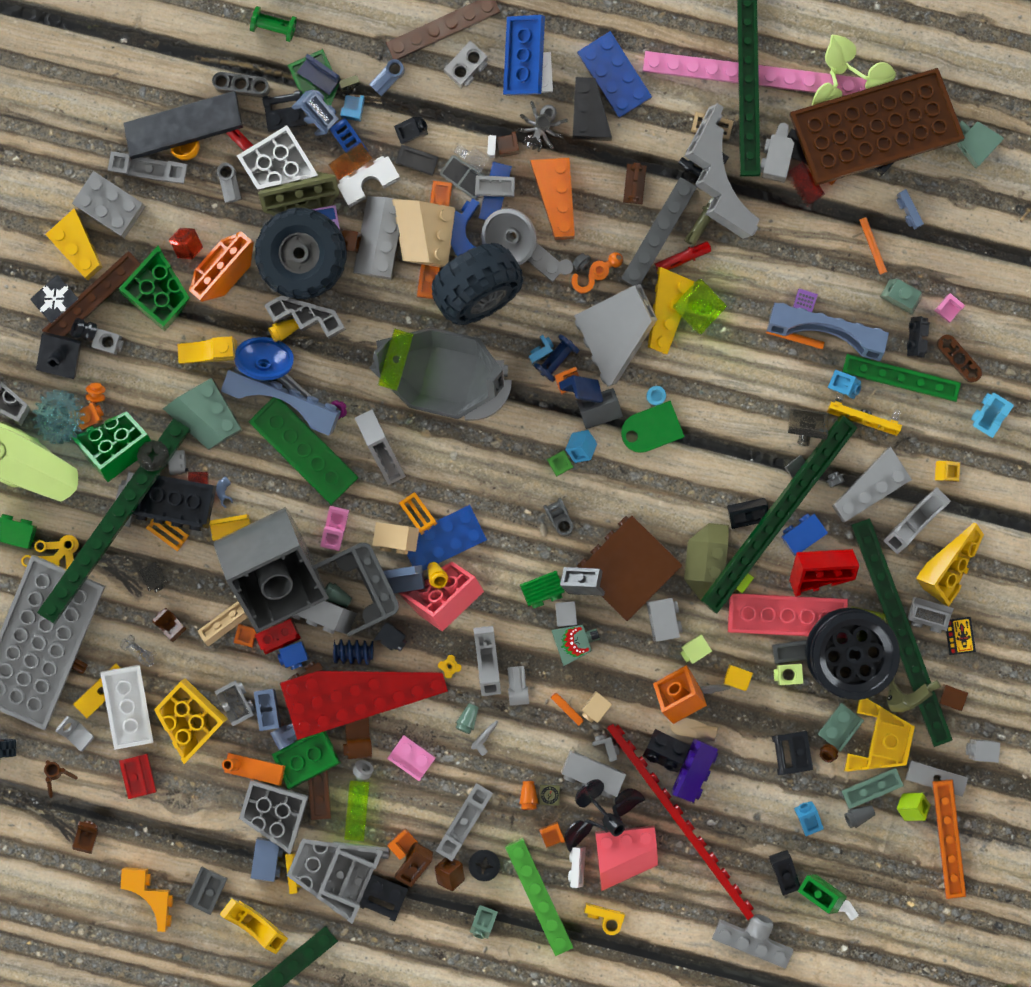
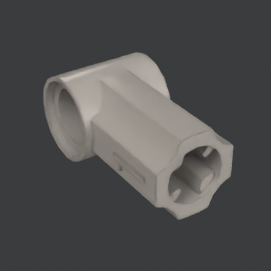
M229 163L220 164L217 168V174L225 203L242 200L235 168ZM226 167L232 170L229 177L222 176V170Z
M524 666L508 667L510 706L529 704Z

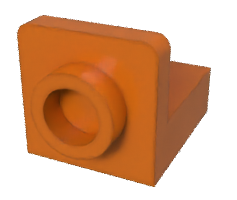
M93 402L73 412L81 431L103 421L101 416H104L100 405L96 406Z

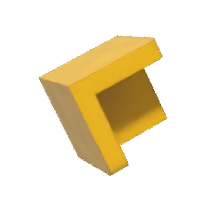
M729 664L723 683L747 691L753 673Z

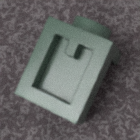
M479 905L470 933H473L479 939H488L498 912Z

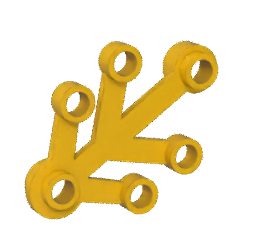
M65 535L57 542L39 540L34 544L37 552H44L46 549H59L54 556L38 557L60 566V560L65 556V569H68L73 562V553L79 547L77 538L72 535ZM67 541L72 543L69 549L65 547ZM39 543L44 544L42 550H39L37 547ZM25 555L22 557L21 563L23 566L27 567L24 560L26 557L31 558L30 555Z

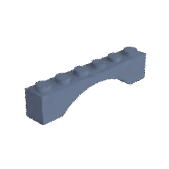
M774 303L767 327V332L782 336H788L801 331L826 332L846 341L862 357L881 361L885 353L889 332H885L880 328L866 327L861 323L847 322L842 318L828 317L823 313L809 312L804 308L790 307L785 303Z
M237 366L228 370L221 392L238 399L252 395H265L281 399L299 411L311 429L328 436L334 432L341 413L335 405L330 403L322 404L318 402L319 399L313 396L305 397L300 395L301 392L293 388L289 390L283 388V385L276 381L269 382L253 379L243 374Z

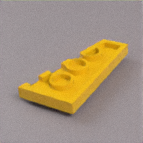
M658 267V281L655 286L656 297L655 304H653V311L657 321L649 333L648 348L667 355L695 281Z

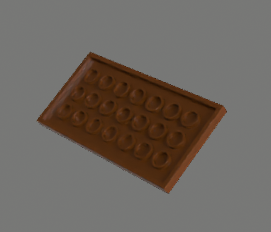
M938 68L790 112L793 126L816 186L962 142L965 139Z

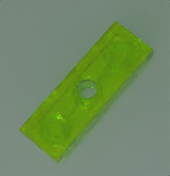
M394 328L378 386L397 391L414 334ZM394 356L399 358L398 363L393 362Z

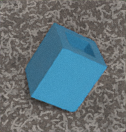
M346 95L344 106L341 109V118L361 122L365 97L362 95L360 97Z
M589 430L574 432L571 434L565 450L574 463L589 461L592 459L597 442Z

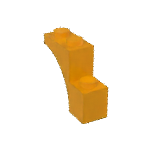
M124 867L121 874L120 889L132 891L145 899L155 914L157 931L166 932L172 923L169 907L173 906V895H170V890L147 889V886H150L151 874H148V869Z

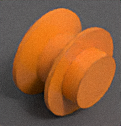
M91 383L86 387L88 393L85 398L88 401L99 403L105 400V395L102 393L106 389L100 383Z

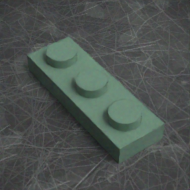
M892 768L845 788L841 792L848 809H851L904 785L897 769Z

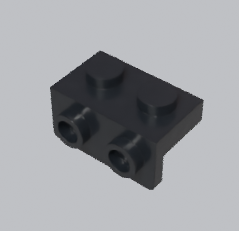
M655 729L642 756L652 763L664 766L669 771L679 772L688 754L690 745Z

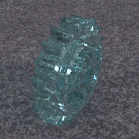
M54 390L53 393L46 392L47 397L40 396L42 403H35L39 409L32 411L37 414V417L32 418L33 421H37L34 428L40 429L37 435L43 436L44 441H49L52 444H56V442L57 444H63L64 441L71 442L70 437H77L75 431H82L78 425L85 423L80 420V417L85 416L84 413L79 412L83 408L82 405H77L80 399L74 398L73 393L67 394L65 390Z

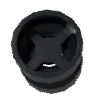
M76 318L71 327V336L76 338L82 337L85 341L91 342L95 337L97 324L93 322L86 323L83 319Z

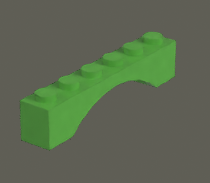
M524 838L506 845L505 849L554 955L557 956L572 949L573 944L548 894Z

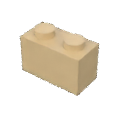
M376 522L373 546H379V551L391 552L392 549H396V553L407 555L408 551L416 552L419 528Z
M595 691L581 710L584 712L582 716L591 723L593 721L598 723L612 706V703Z

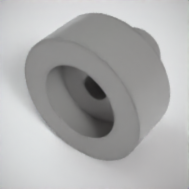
M358 760L353 767V774L358 781L369 779L374 771L373 766L365 760Z

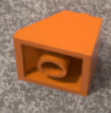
M687 665L653 683L661 711L673 724L707 706L703 692Z

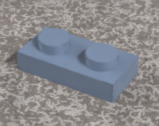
M907 189L899 192L896 202L901 210L904 209L907 215L905 216L909 227L912 226L914 230L921 227L924 223Z

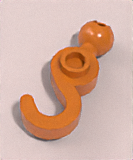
M613 252L609 255L608 261L594 262L589 270V283L585 287L578 285V274H573L571 279L573 289L581 294L590 292L594 287L595 280H604L608 276L611 267L617 268L622 265V255L618 252ZM618 255L621 256L620 260L616 258Z

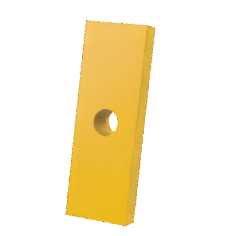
M115 663L109 670L118 669L121 667L117 663ZM101 677L73 703L86 718L105 702L104 692H98V689L103 687Z

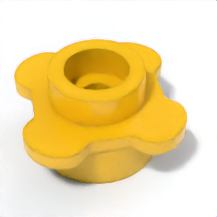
M448 655L446 660L438 663V668L443 670L446 678H451L452 674L461 671V665L457 664L453 655Z

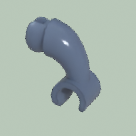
M227 477L219 479L216 485L217 496L221 501V505L227 508L224 505L226 498L230 499L231 503H233V499L225 495L227 487L231 485Z

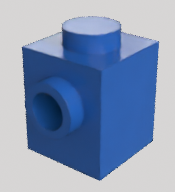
M303 641L279 649L280 654H277L281 666L285 665V668L291 667V670L301 667V662L309 660Z

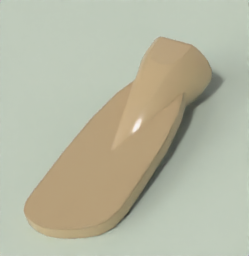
M684 718L675 724L670 721V728L674 734L691 738H707L711 741L716 739L718 730L716 726H708L690 718Z

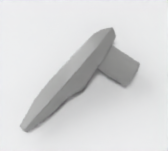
M728 685L700 687L703 695L731 689Z
M497 720L472 743L471 749H477L482 756L488 752L483 743L497 726Z

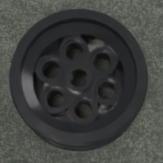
M841 608L826 614L814 625L807 638L805 656L811 675L823 688L840 698L862 700L882 692L894 679L900 663V647L892 628L877 615L858 608ZM860 630H864L866 633L865 639L862 641H858L856 638V634ZM844 632L846 635L845 641L838 643L836 640L837 635ZM875 646L877 654L874 657H870L868 650L870 647ZM833 650L837 651V659L830 661L828 654ZM851 650L859 652L856 659L849 657ZM862 665H868L869 672L866 675L860 674V667ZM843 667H848L850 671L846 677H841L840 670Z

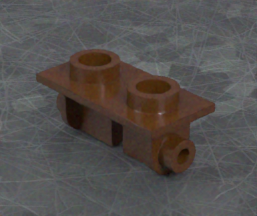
M641 163L627 164L623 203L643 204L647 166L641 165Z

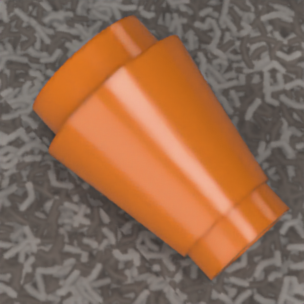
M523 781L519 802L521 810H535L539 803L534 781Z

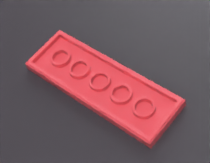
M733 593L729 598L728 632L809 636L814 625L823 616L834 610L847 608L848 599ZM841 632L836 638H846L844 632Z

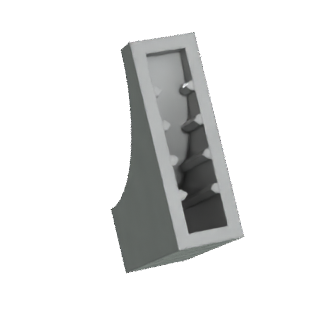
M371 409L355 417L365 442L387 484L390 485L406 477L373 410Z

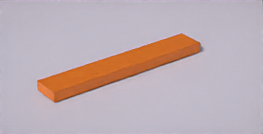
M433 180L430 203L450 206L452 183ZM421 264L417 297L433 299L431 286L441 267Z
M953 780L932 781L946 899L966 897Z

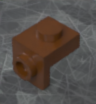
M167 608L158 612L152 620L172 642L187 629L176 615Z
M79 821L72 849L92 854L98 835V826L91 821Z

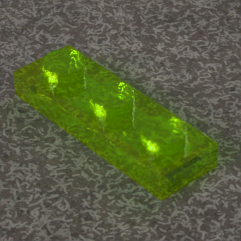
M350 780L344 840L364 842L370 782Z

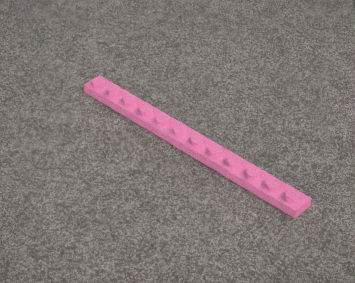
M645 51L643 72L738 83V62ZM758 65L759 86L816 93L823 84H834L831 74ZM836 75L837 88L842 91V96L866 89L865 83L867 80L863 78Z

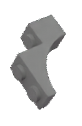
M936 487L910 511L905 519L892 529L883 541L896 554L900 553L951 500Z

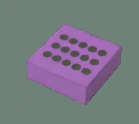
M798 289L793 307L804 308L812 312L818 294Z

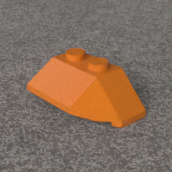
M241 231L236 233V235L220 240L194 270L189 291L202 302L225 296L250 268L254 242Z

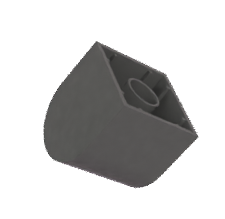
M286 507L213 542L225 579L256 633L329 599L319 572L314 566L315 563L309 549Z

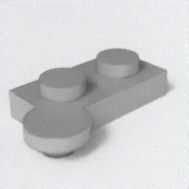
M538 243L532 257L528 260L531 265L551 282H554L560 273L568 275L573 271V263L570 260L564 259L559 262Z

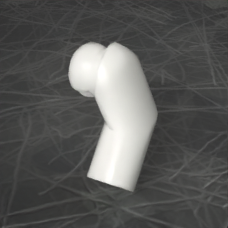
M845 900L839 912H845L850 920H854L859 914L852 904Z

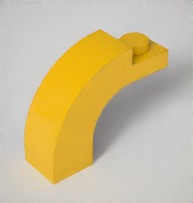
M232 898L220 913L224 919L241 927L265 949L274 954H277L288 940L275 925L242 901L238 902Z

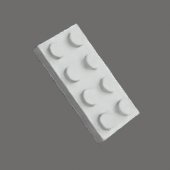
M140 665L100 672L114 750L154 743Z

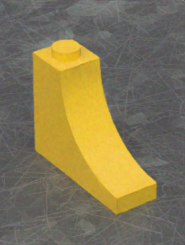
M232 336L214 337L206 341L177 344L179 364L233 361L237 349V340Z

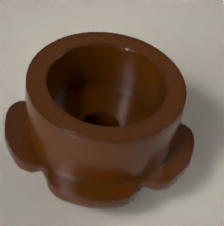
M825 744L820 748V757L823 761L831 763L838 758V750L831 744Z

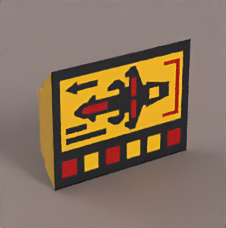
M971 617L950 619L946 631L949 655L976 652Z

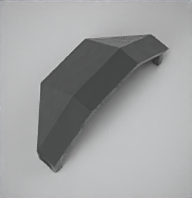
M427 328L376 341L377 350L373 354L374 363L369 367L409 408L454 419H460L492 400L504 387L503 371L480 338L436 328Z

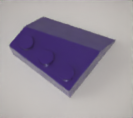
M694 738L671 793L694 803L695 799L699 800L703 791L701 786L704 781L708 780L711 772L709 769L711 764H714L717 759L718 749Z

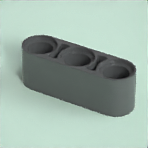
M218 72L212 78L215 89L221 93L235 91L237 95L263 98L270 92L267 80L259 76ZM220 78L227 79V83L223 87L217 85V81ZM243 80L246 82V86L243 89L236 88L239 81ZM264 83L266 85L265 89L261 92L256 91L257 84Z

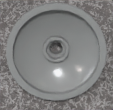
M511 208L497 210L486 219L482 227V244L499 243L506 249H509L519 265L524 264L532 257L536 249L537 235L532 222L522 212ZM513 232L516 233V238L513 237Z

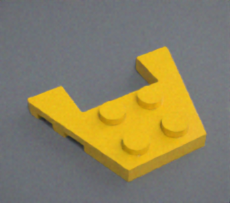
M869 699L859 700L856 713L876 717L868 757L847 753L844 771L850 772L907 765L915 726Z

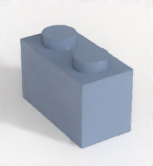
M258 837L255 844L251 879L274 882L276 877H280L281 866L278 865L279 857H283L284 849L269 839Z

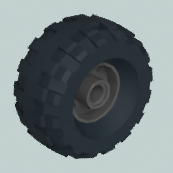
M307 208L287 209L274 215L260 230L261 232L255 244V262L262 279L277 293L294 299L314 298L330 290L342 276L347 260L345 240L337 225L324 214ZM304 249L305 255L300 259L299 252Z
M499 243L482 244L460 254L437 273L431 286L433 299L443 316L453 324L468 325L472 322L475 323L503 308L516 296L523 284L522 269L509 249H506Z

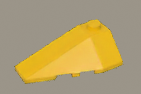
M977 523L971 524L929 560L916 577L921 587L945 606L949 607L962 587L959 584L961 578L969 570L967 568L968 562L971 557L975 556L984 536Z

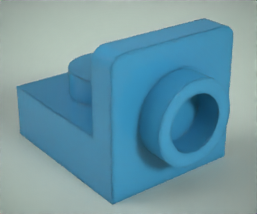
M541 335L540 340L544 347L538 346L530 351L531 355L528 357L532 365L553 352L551 348L554 345L549 337L545 338L544 335Z
M835 370L828 388L851 399H855V396L860 393L861 381L854 376Z
M812 801L802 803L794 808L805 836L824 829L818 811Z

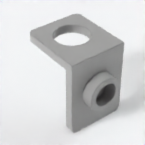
M69 716L55 730L58 734L66 737L81 752L94 739V736L79 721ZM71 723V726L63 731L64 726Z

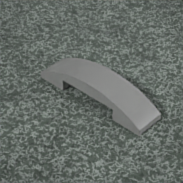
M111 151L108 171L144 179L184 184L188 165L142 157L131 160L129 154Z
M477 783L475 784L435 850L436 852L453 861L493 794L491 791Z

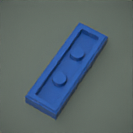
M493 162L489 176L510 177L512 166ZM484 196L479 219L486 221L493 212L500 210L504 197Z

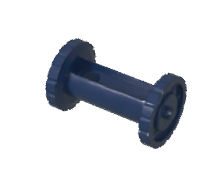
M562 334L558 336L561 343L542 365L538 363L533 365L540 372V375L545 376L551 382L555 381L552 374L572 351L577 354L580 351L571 340H568Z

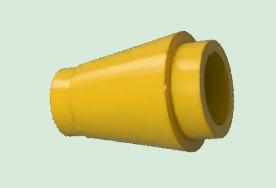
M293 318L272 324V327L268 328L274 342H281L298 330L299 326Z
M436 562L428 564L430 585L435 588L444 587L448 581L447 573Z

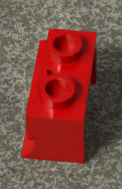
M293 619L286 620L255 634L259 647L264 651L265 655L301 639Z

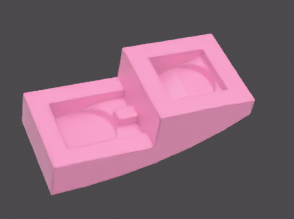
M334 506L329 507L320 547L340 551L349 510Z

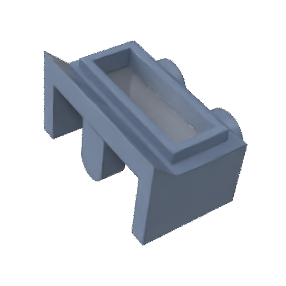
M313 89L306 91L292 108L294 110L302 108L307 114L304 117V121L307 124L314 123L318 127L314 134L320 136L327 134L328 130L339 118L335 115L336 110L323 101L324 96L319 91Z

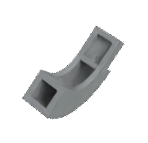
M496 360L503 371L504 380V377H508V365H504V360ZM504 380V387L497 396L465 415V421L482 420L498 412L509 397L512 380Z
M493 626L474 628L481 696L501 694Z

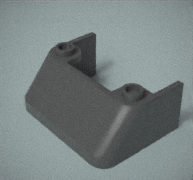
M359 543L314 565L316 569H319L336 561L338 567L343 571H351L357 568L371 596L373 604L367 606L363 611V619L366 624L348 632V637L398 612L399 602L373 548L369 544Z

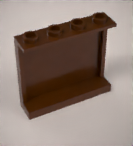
M625 516L618 523L620 528L616 532L611 530L604 537L606 542L602 546L598 544L590 552L593 555L588 560L584 558L577 565L578 568H597L603 571L600 587L605 591V594L602 597L626 621L682 566L633 516L630 518Z

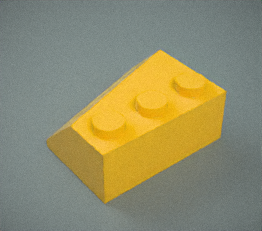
M186 678L180 681L154 709L162 726L169 734L174 748L177 749L183 764L228 719Z

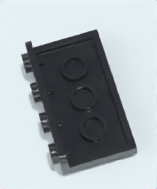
M159 475L132 514L136 515L135 519L147 521V517L154 518V523L165 525V521L172 522L171 526L183 528V524L190 525L189 529L201 531V528L208 529L217 486Z

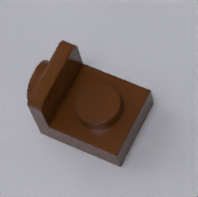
M343 230L342 235L345 240L346 251L358 253L362 234L356 231Z

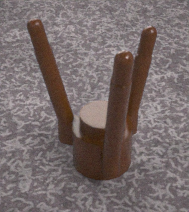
M49 760L45 762L44 773L47 776L45 780L50 798L53 797L52 780H57L61 774H65L75 780L78 779L75 774L65 770V768H60L56 762H50Z

